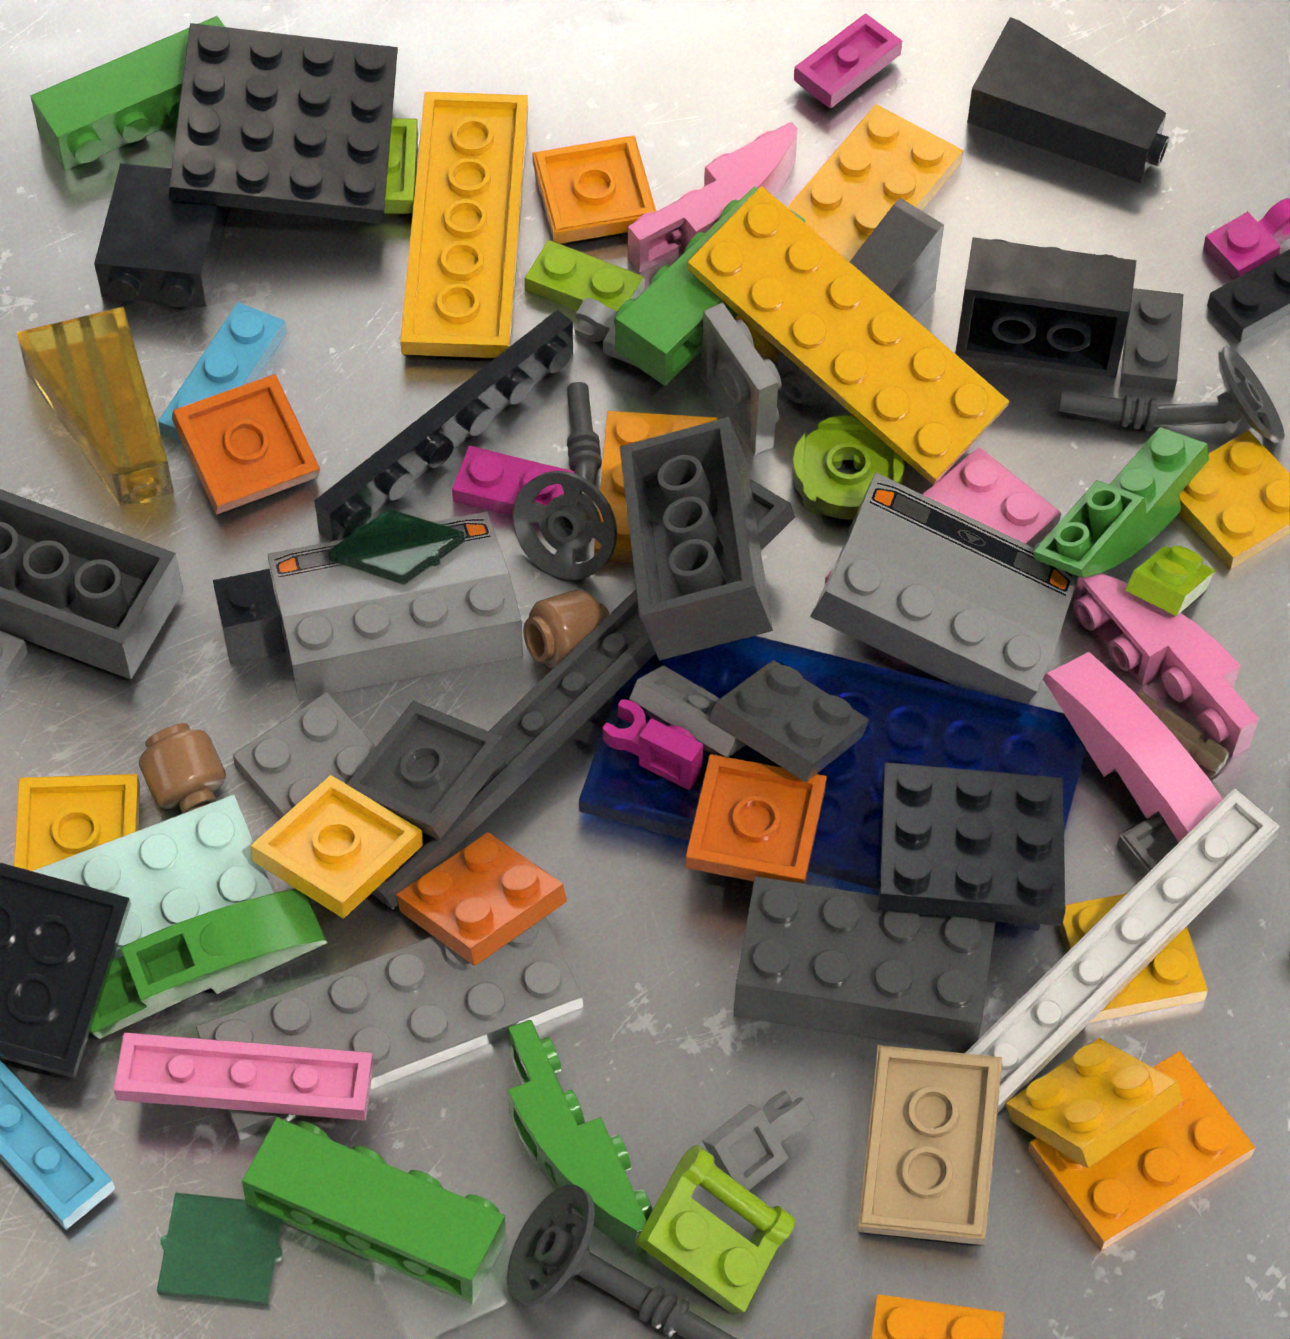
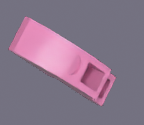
M790 122L774 131L762 133L753 142L732 153L718 156L705 166L703 188L688 191L678 201L656 212L646 213L638 218L635 223L629 225L628 260L639 274L682 251L685 252L688 243L697 233H706L719 220L722 211L728 203L735 199L739 201L754 186L758 189L763 186L776 198L795 164L798 128Z
M1101 573L1084 578L1078 577L1073 600L1075 614L1086 629L1094 630L1108 646L1113 661L1121 670L1129 671L1141 686L1161 676L1164 687L1174 700L1183 702L1198 719L1199 727L1205 737L1213 739L1226 748L1231 759L1250 748L1259 718L1234 690L1241 665L1220 643L1182 613L1174 616L1125 591L1128 585L1126 582Z

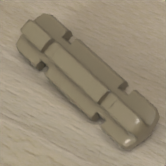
M1140 691L1135 693L1174 734L1208 778H1213L1219 773L1228 758L1229 753L1226 748L1211 738L1205 742L1201 739L1204 733L1166 707L1161 711L1156 707L1159 702L1146 693Z

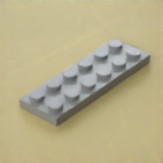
M545 917L476 966L469 963L437 938L431 936L197 1025L196 1030L199 1039L372 1053L374 1061L370 1090L508 1037V1028L530 1019L534 1026L580 1009L583 1007V996ZM227 1109L239 1140L271 1129L277 1117L289 1122L303 1116Z

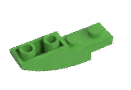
M1159 427L1110 484L1098 480L1092 484L1034 550L1035 560L1084 578L1110 570L1131 558L1163 531L1181 511L1179 494L1208 462L1207 443Z
M297 889L264 895L195 916L121 946L124 956L112 962L91 1028L92 1034L101 1039L209 988H212L219 994L327 944L328 942L310 898Z
M531 1019L509 1027L510 1055L523 1083L508 1089L509 1115L525 1147L556 1190L566 1185H577L589 1192L595 1209L593 1226L613 1241L637 1255L646 1252L635 1242L653 1209L644 1189L641 1188L633 1191L626 1171L631 1170L632 1166L621 1136L616 1134L610 1137L601 1117L585 1123L581 1106L572 1089L565 1092L562 1091L555 1075L562 1071L561 1063L550 1037L540 1040ZM580 1206L573 1207L583 1218L585 1217L584 1211Z

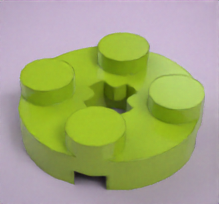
M853 415L829 417L819 422L817 430L809 433L806 438L804 433L795 446L792 467L793 482L797 491L802 496L803 506L812 514H825L839 519H854L875 472L902 485L904 459ZM842 460H852L854 468L862 470L855 474H844L836 468L841 467Z

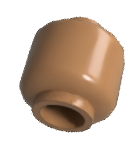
M581 589L539 600L532 607L529 619L524 623L523 634L526 647L534 660L542 662L545 666L553 669L610 613L605 605L598 603L591 594Z
M180 723L162 729L146 740L145 745L147 749L140 757L139 767L158 806L163 809L181 808L184 814L216 801L213 793L223 785L226 771L211 738L205 731L190 729L187 723Z

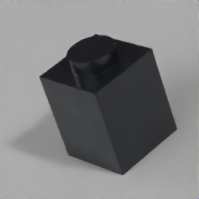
M270 569L213 580L230 664L285 653L286 648Z

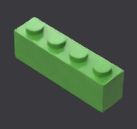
M218 16L198 23L225 27ZM189 28L30 95L38 131L64 171L83 163L91 162L101 155L129 143L137 142L147 135L177 123Z
M755 186L739 201L735 199L728 203L722 211L719 220L706 233H697L688 243L684 254L671 266L664 265L652 278L650 286L638 298L628 299L619 308L614 318L615 351L664 386L702 351L703 311L723 303L733 318L738 315L687 270V263L758 190ZM793 212L798 218H800L805 223L804 218Z
M277 1117L242 1179L247 1207L470 1305H474L506 1242L505 1215L501 1214L499 1209L489 1200L473 1194H468L464 1198L443 1189L438 1180L425 1172L410 1170L406 1173L386 1164L385 1160L375 1151L359 1145L353 1146L352 1149L330 1140L329 1136L319 1127L304 1121H299L295 1125Z

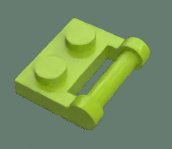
M694 1145L686 1151L678 1162L635 1243L729 1313H744L778 1246L791 1234L796 1219L781 1206L771 1208L715 1166L712 1154L700 1145ZM697 1185L701 1186L756 1227L750 1241L691 1198Z

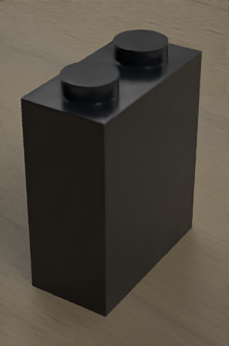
M120 163L94 262L101 297L115 298L120 301L139 300L167 303L176 307L186 305L207 307L230 207L169 200L172 168Z

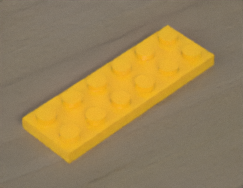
M424 92L400 338L401 355L496 358L511 346L529 110L528 95Z
M875 104L787 208L804 218L806 225L850 262L899 198L922 211L962 164L963 149ZM737 315L734 318L735 321L741 319L746 324L757 352L778 363L780 351L740 315Z
M763 186L734 213L687 263V270L933 486L999 417L1010 402Z

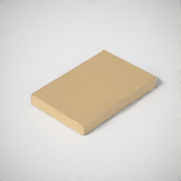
M878 1045L858 1220L859 1232L985 1245L1002 1057Z

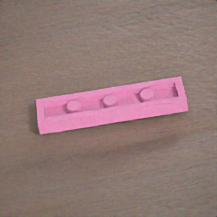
M124 1033L113 1090L116 1100L366 1121L374 1061L373 1054L368 1052Z

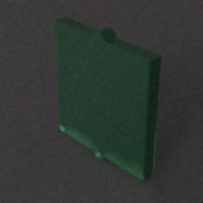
M389 508L365 526L354 528L352 535L328 550L331 561L405 585L430 566L439 565L441 563L440 559L464 543L465 538L462 531Z
M175 1192L168 1233L160 1238V1245L162 1250H164L157 1285L158 1295L268 1306L275 1263L280 1262L283 1258L282 1250L278 1247L282 1219L246 1204L244 1199Z

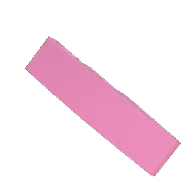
M1090 652L1044 675L1043 680L1103 777L1117 771L1146 819L1160 812L1178 842L1223 800L1207 775L1167 726L1131 688Z

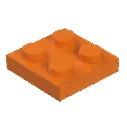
M276 374L173 410L172 421L216 515L318 478L320 467Z
M710 754L686 853L685 868L754 881L755 876L805 884L826 789L827 776L816 774L809 781L805 782L781 767Z
M489 832L396 894L402 914L474 966L567 902L562 882Z

